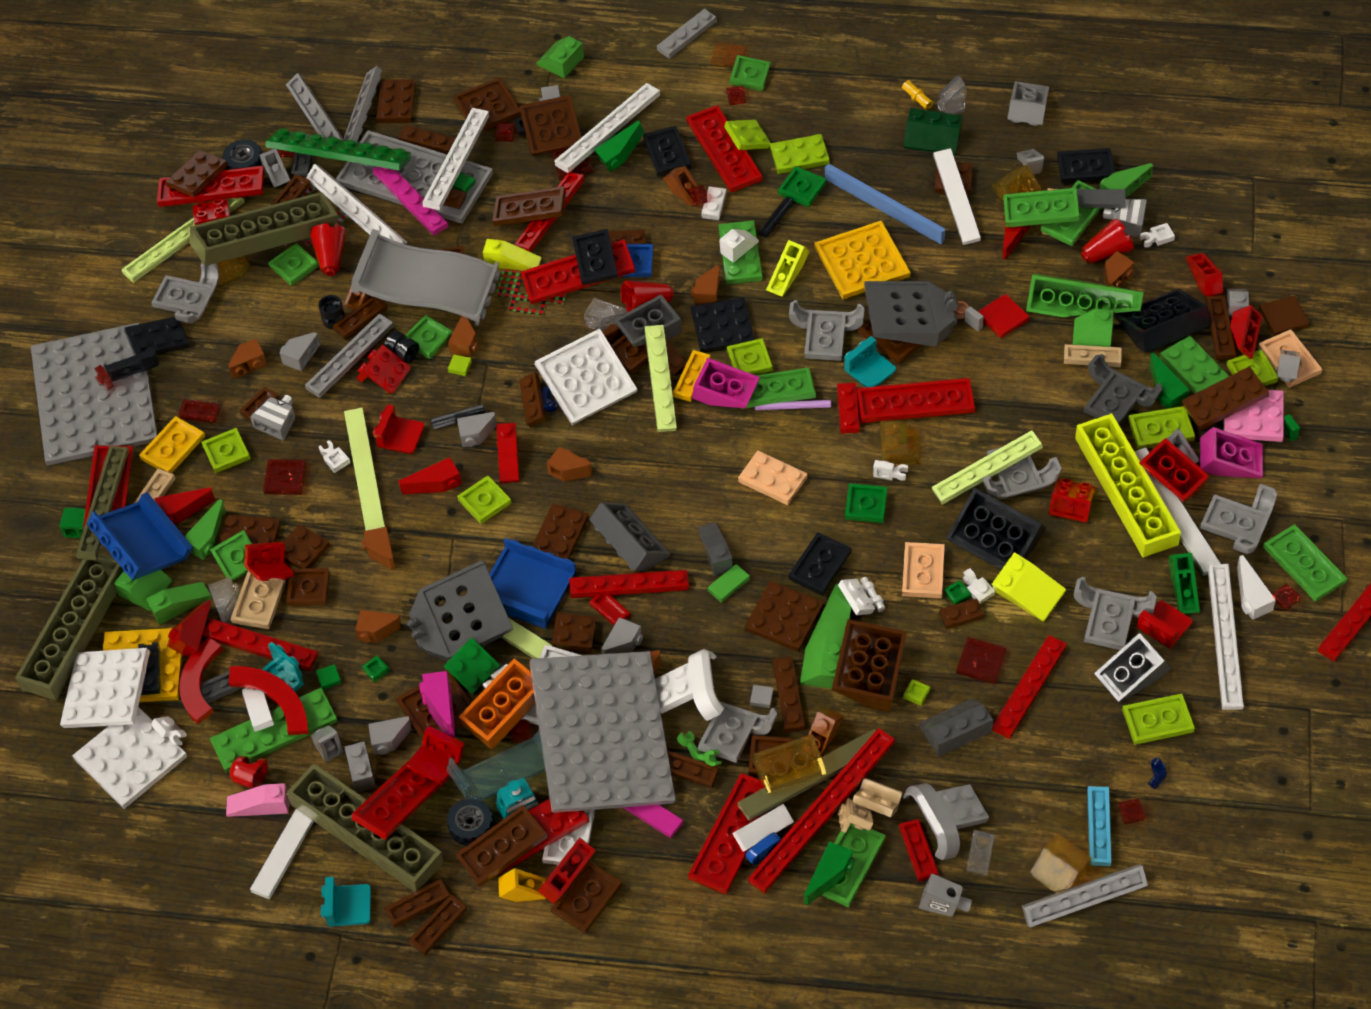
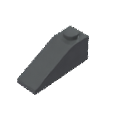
M716 522L697 527L713 575L726 573L732 568V557Z

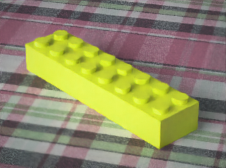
M1111 413L1077 425L1075 439L1142 558L1178 546L1181 531L1145 469L1139 464L1138 457L1113 414Z

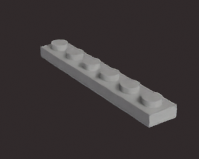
M378 66L366 73L344 140H354L355 143H359L357 141L358 137L363 131L362 126L367 119V111L372 105L371 100L376 93L375 88L381 79L382 69Z
M297 73L286 86L316 132L322 135V137H337L339 140H344L302 75Z
M378 314L305 384L306 390L321 398L394 327L393 322Z
M1138 864L1022 905L1027 926L1033 927L1146 887L1148 883L1143 866Z

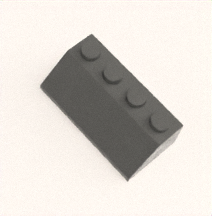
M601 502L589 519L594 525L595 530L605 537V541L615 548L616 553L628 563V567L633 571H648L671 554L626 503Z

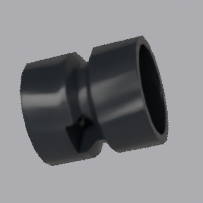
M327 295L319 301L318 307L323 325L328 329H333V325L345 317L342 301L336 295Z
M397 330L387 337L384 345L405 363L412 362L420 348L418 342L411 338L408 339L405 334Z

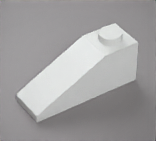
M1243 555L1240 556L1237 571L1241 606L1244 613L1254 620L1273 611L1276 600Z

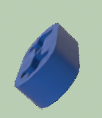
M773 832L751 847L745 857L752 865H756L765 859L782 839L776 832Z

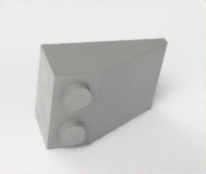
M1015 81L1007 119L1015 123L1027 122L1033 126L1042 125L1049 86Z

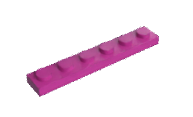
M377 166L372 169L373 174L433 236L448 228V223L435 209L423 207L424 198L397 170Z

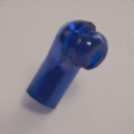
M546 387L542 388L544 408L549 412L555 411L558 403L556 400L550 399L551 390Z
M1153 758L1150 764L1154 776L1149 780L1148 785L1153 789H1157L1166 778L1167 771L1164 762L1160 758Z

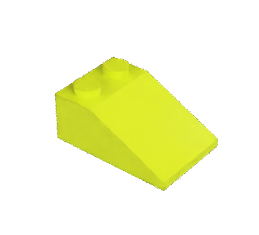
M1015 552L992 583L993 589L997 594L1042 622L1047 619L1066 592V589Z

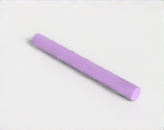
M831 400L773 403L757 406L755 410L831 407Z

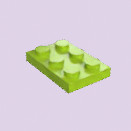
M821 134L770 144L777 174L791 172L795 166L808 169L829 164V157Z
M1183 406L1129 415L1128 420L1138 450L1155 448L1164 438L1167 439L1177 429H1180L1187 442L1195 441V434L1188 413Z
M1183 694L1122 707L1134 745L1189 734L1195 730Z

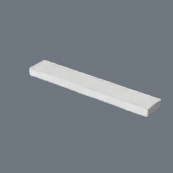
M951 148L934 152L933 156L962 244L966 245L981 241Z
M297 809L294 811L251 886L250 890L252 893L267 899L271 898L314 821Z

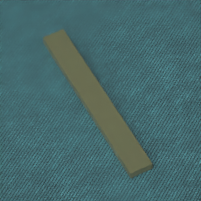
M109 446L76 552L78 559H97L101 542L93 531L90 530L87 523L93 511L99 516L111 512L129 454V448Z
M876 729L867 732L738 802L737 806L748 821L836 775L855 756Z

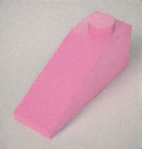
M267 784L228 796L226 816L287 814L289 811L287 787L285 784Z

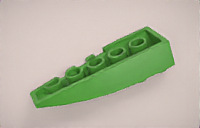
M1033 273L1026 311L1058 317L1081 316L1093 309L1114 310L1113 313L1140 311L1144 292Z
M835 584L806 646L800 685L832 689L847 619L851 620L852 607L838 584Z

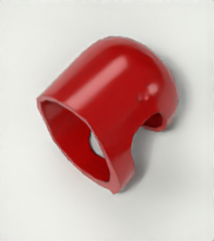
M247 756L237 757L230 767L232 782L251 789L259 787L267 774L268 760L260 758L255 763L249 764Z

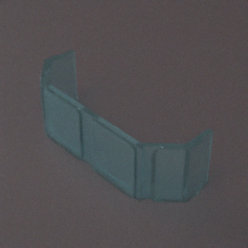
M540 730L532 738L466 770L459 769L454 760L450 758L447 772L466 799H487L497 794L499 789L507 786L512 780L517 781L521 778L526 780L545 771Z

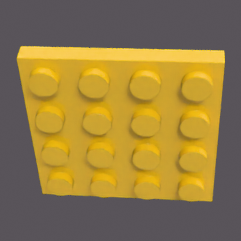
M882 221L814 243V247L842 299L864 293L865 281H900L910 277V271Z
M172 628L111 631L104 634L103 651L137 649L138 644L145 643V645H151L152 642L160 643V693L142 695L139 702L179 700L183 655L167 647L168 635Z

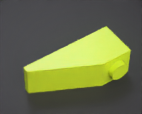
M487 239L483 249L484 261L493 265L495 262H498V268L524 271L540 266L541 263L540 256L502 240Z
M788 240L766 290L784 297L803 268L810 251L805 246Z

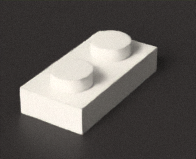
M708 188L701 213L702 218L720 219L727 194L726 189Z

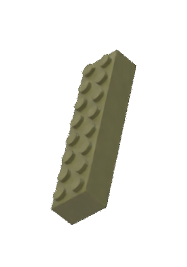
M320 192L190 226L189 243L204 266L310 238L312 228L317 225L329 223V227H335L338 214L325 195Z
M98 553L96 560H82L15 677L21 690L57 701L72 674L77 653L85 651L117 593L114 582L124 570L113 557Z
M314 763L287 791V797L291 806L414 892L420 890L444 863L442 852L402 824L385 840L351 819L352 813L366 799Z

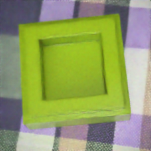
M453 355L448 366V373L466 376L472 363L471 358Z
M912 679L903 694V698L922 706L930 692V686Z

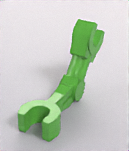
M688 731L685 736L683 733H680L677 737L678 742L689 749L693 759L705 762L710 766L721 764V761L715 759V754H719L720 750L714 749L705 753L700 752L693 743L695 737L691 731Z

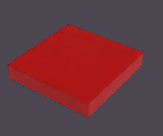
M1006 294L978 311L983 315V322L1000 338L1011 333L1030 319V316Z

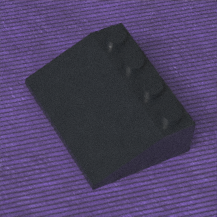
M1180 288L1142 303L1140 311L1115 314L1116 320L1136 347L1145 353L1152 352L1158 347L1169 345L1175 340L1186 338L1192 333L1201 332L1204 328L1211 326L1208 306Z
M974 488L946 539L1002 570L1014 552L1026 559L1039 542L1046 527Z

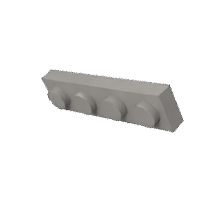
M703 9L658 44L657 51L670 59L716 23L717 17Z

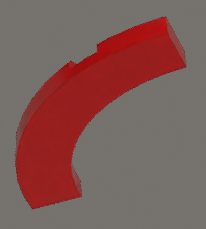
M210 637L201 643L198 651L192 653L180 678L179 689L182 703L188 715L198 725L214 713L212 707L206 703L201 694L203 671L223 651L222 646Z
M230 666V687H244L264 692L282 709L286 718L288 735L309 734L304 707L297 694L286 682L261 669Z

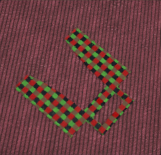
M503 269L495 296L511 298L508 311L543 315L547 303L564 304L566 294L538 302L541 303L539 310L514 307L516 300L528 302L530 300L528 294L518 293L521 271Z

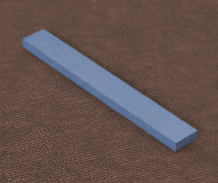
M828 164L825 167V178L827 181L935 242L942 244L945 241V228L833 165Z

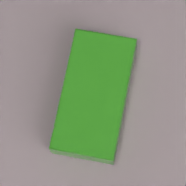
M735 564L708 587V592L722 603L749 581L750 575Z

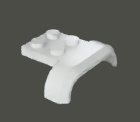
M702 649L690 655L687 664L655 679L661 713H665L694 699L699 712L706 721L722 713L724 707L718 701L713 686L710 659L717 658L713 652Z

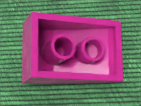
M707 358L693 386L692 399L712 406L746 408L760 377Z
M1213 427L1200 437V468L1204 472L1216 476L1262 478V443Z
M447 671L422 674L423 682H420L419 686L423 705L428 706L429 713L441 730L456 739L452 691Z

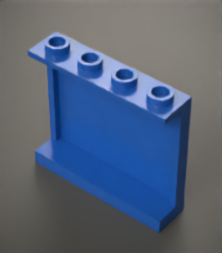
M148 492L142 494L137 503L99 516L93 511L87 523L90 530L98 537L102 545L106 547L131 580L187 560L193 548Z
M504 538L505 547L490 572L491 579L508 616L546 629L570 587L569 578H573L577 574L575 563L569 559L559 558L550 552L540 551L533 546L523 545L516 540Z

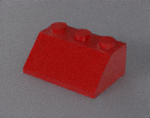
M1166 438L1139 463L1182 502L1191 499L1205 486L1209 478L1206 472Z

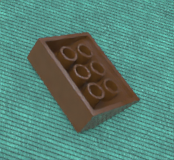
M847 619L832 690L869 708L890 712L907 631Z

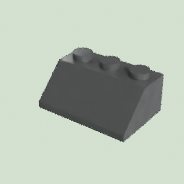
M969 699L919 722L918 726L939 757L991 733L993 719L982 703Z

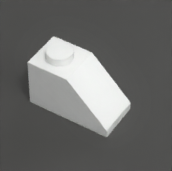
M732 229L720 239V253L734 263L755 246L759 240L746 230Z

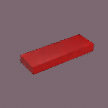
M919 819L899 824V830L918 882L929 879L931 874L939 876Z

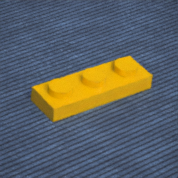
M695 350L692 351L673 391V397L691 402L693 386L706 359H711L709 354Z

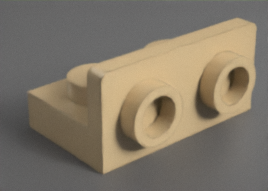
M864 778L860 790L853 797L852 803L892 817L898 810L903 793Z
M847 798L845 804L842 803L840 805L837 815H839L842 832L846 833L850 823L857 829L870 831L873 825L870 809L852 803V800Z

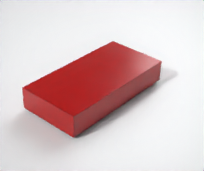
M610 595L596 596L589 601V605L613 626L618 618L627 620L631 617V613Z

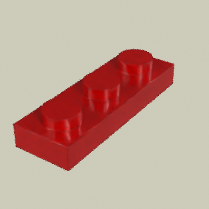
M837 383L840 434L860 433L856 383Z

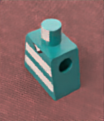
M525 778L517 781L512 780L507 786L499 789L497 792L496 808L502 819H505L523 805L529 811L540 804Z

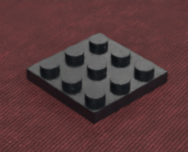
M745 297L690 306L700 352L708 353L725 350L727 346L755 340Z

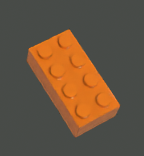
M514 658L459 716L462 725L491 750L536 704L531 671Z

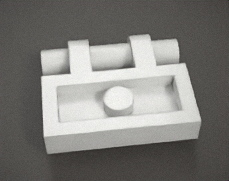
M867 577L861 578V584L857 579L841 580L838 584L856 615L872 614L875 610L874 607L879 612L885 609L882 597L877 595L874 590V584Z

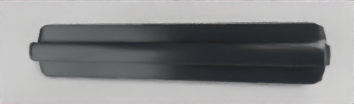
M786 196L759 229L760 236L766 238L793 205L792 198Z
M483 404L438 416L430 419L433 429L458 423L457 418L484 414L485 408Z

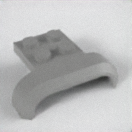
M201 262V278L199 282L165 275L151 302L152 306L176 312L175 318L177 321L190 324L195 323L201 318L217 287L219 280L217 264L204 266Z
M798 300L791 302L789 309L790 321L800 328L807 329L804 358L842 361L845 331L856 330L862 326L864 307L861 304H857V308L851 312L804 309L799 306Z
M1000 448L987 451V455L993 453L994 451ZM1029 455L996 474L999 482H994L990 476L983 477V483L991 497L1005 499L1050 486L1058 479L1062 468L1057 457L1049 459L1046 467L1037 471Z
M1260 484L1252 507L1214 494L1200 529L1234 540L1233 550L1248 555L1257 548L1273 510L1277 492L1274 488Z
M1086 577L1077 579L1074 598L1079 604L1092 609L1084 642L1121 650L1126 644L1131 618H1139V614L1143 610L1152 615L1157 596L1152 591L1146 597L1125 595L1094 588L1087 584Z
M719 701L724 709L719 716L710 719L711 722L698 744V750L707 752L718 749L720 753L715 754V756L736 763L751 734L765 735L770 732L777 718V712L774 708H771L768 715H760Z
M923 783L908 787L903 795V799H907L911 795L919 805L937 838L938 848L935 856L941 860L957 856L960 849V838L957 829L986 823L989 819L988 814L970 784L936 792L931 785Z

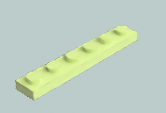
M664 325L645 326L657 432L676 431L677 426Z
M1030 431L932 487V490L943 505L982 483L983 477H992L1042 449V443L1034 432Z

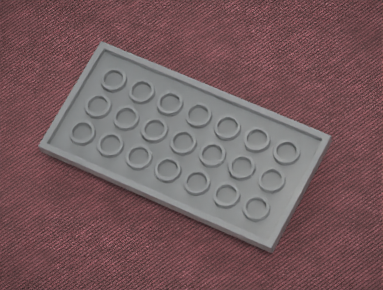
M367 130L360 141L361 144L384 145L390 149L402 148L405 151L411 152V159L397 171L423 198H425L447 154ZM347 161L336 178L346 188L403 205L373 174L372 169L376 166ZM466 161L460 172L474 178L475 184L466 193L467 197L460 209L443 205L441 210L435 209L442 218L462 224L493 175L492 168Z

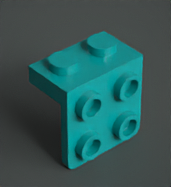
M872 336L861 341L854 350L849 351L844 357V371L864 387L879 386L896 372V367L876 352V339Z
M271 642L268 646L273 660L262 670L279 677L296 692L304 685L301 677L303 674L298 667L299 662L293 656L289 657L286 655L285 650L279 644L276 646Z
M325 877V885L321 887L322 898H325L324 904L321 905V916L325 917L328 927L369 924L371 916L370 885L337 886L334 877Z

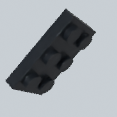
M677 126L643 134V140L657 177L667 175L678 167L686 166L687 169L691 168V162Z
M1111 148L1057 152L1061 183H1074L1077 180L1081 182L1102 181L1104 178H1108L1111 174L1115 173Z
M608 229L572 237L582 286L618 278Z
M175 316L125 327L124 329L134 356L144 353L147 348H154L156 355L189 348V341L182 324L176 320Z
M817 532L789 573L788 579L823 596L851 554L852 548Z

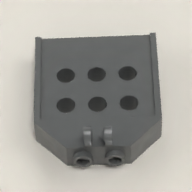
M929 281L864 282L873 337L937 346L952 333L953 326L957 323V316L953 312L958 308L954 291L945 292Z
M483 560L421 588L409 613L411 620L407 623L408 627L412 630V637L416 639L420 650L424 649L428 655L445 661H449L471 637L484 647L514 630ZM463 590H467L466 595L460 596ZM446 600L443 606H438L440 601ZM470 607H475L472 613H467ZM453 617L452 622L445 623L447 618ZM482 624L481 629L474 630L476 625ZM456 634H460V638L453 641V637Z

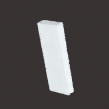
M250 688L241 689L254 731L273 726L274 723L264 692Z
M784 804L732 834L742 851H745L769 834L780 831L794 821Z

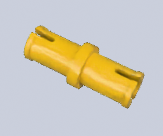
M907 80L902 85V89L911 96L914 102H918L925 110L932 107L934 102L924 94L922 89H918L912 84L910 80Z

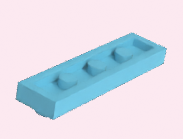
M1088 786L1089 866H1111L1109 787Z

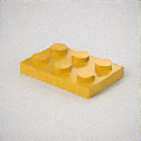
M175 416L139 456L142 461L156 469L172 474L206 436L203 431Z

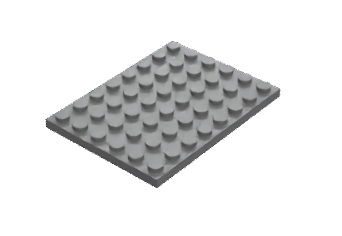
M139 323L31 346L44 457L47 466L93 456L95 445L136 447L151 443L158 435L148 370L110 382L105 368L106 365L134 356L124 329Z
M650 651L530 659L529 663L552 813L674 804L675 794Z

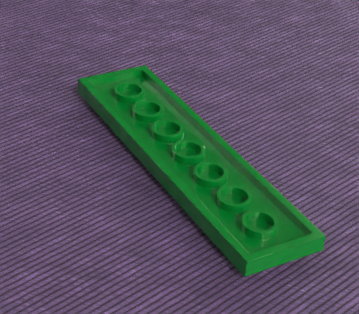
M285 128L277 130L266 140L267 148L400 170L411 159V152L405 151L402 148L390 149L384 145L373 146L371 143H355L354 140L344 141L339 140L337 137L326 138L320 134L309 135L303 131L291 132Z

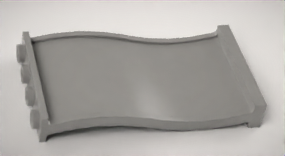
M372 229L352 278L351 292L358 294L361 291L373 297L394 303L449 311L475 321L476 326H479L481 319H485L487 312L485 307L490 305V293L494 294L496 283L494 282L499 280L501 273L498 270V262H495L493 265L465 254L405 245L380 235L379 230Z

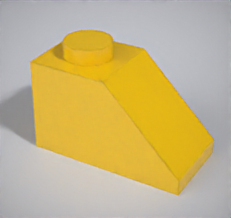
M514 868L498 878L499 897L514 902L546 899L537 891L546 878Z

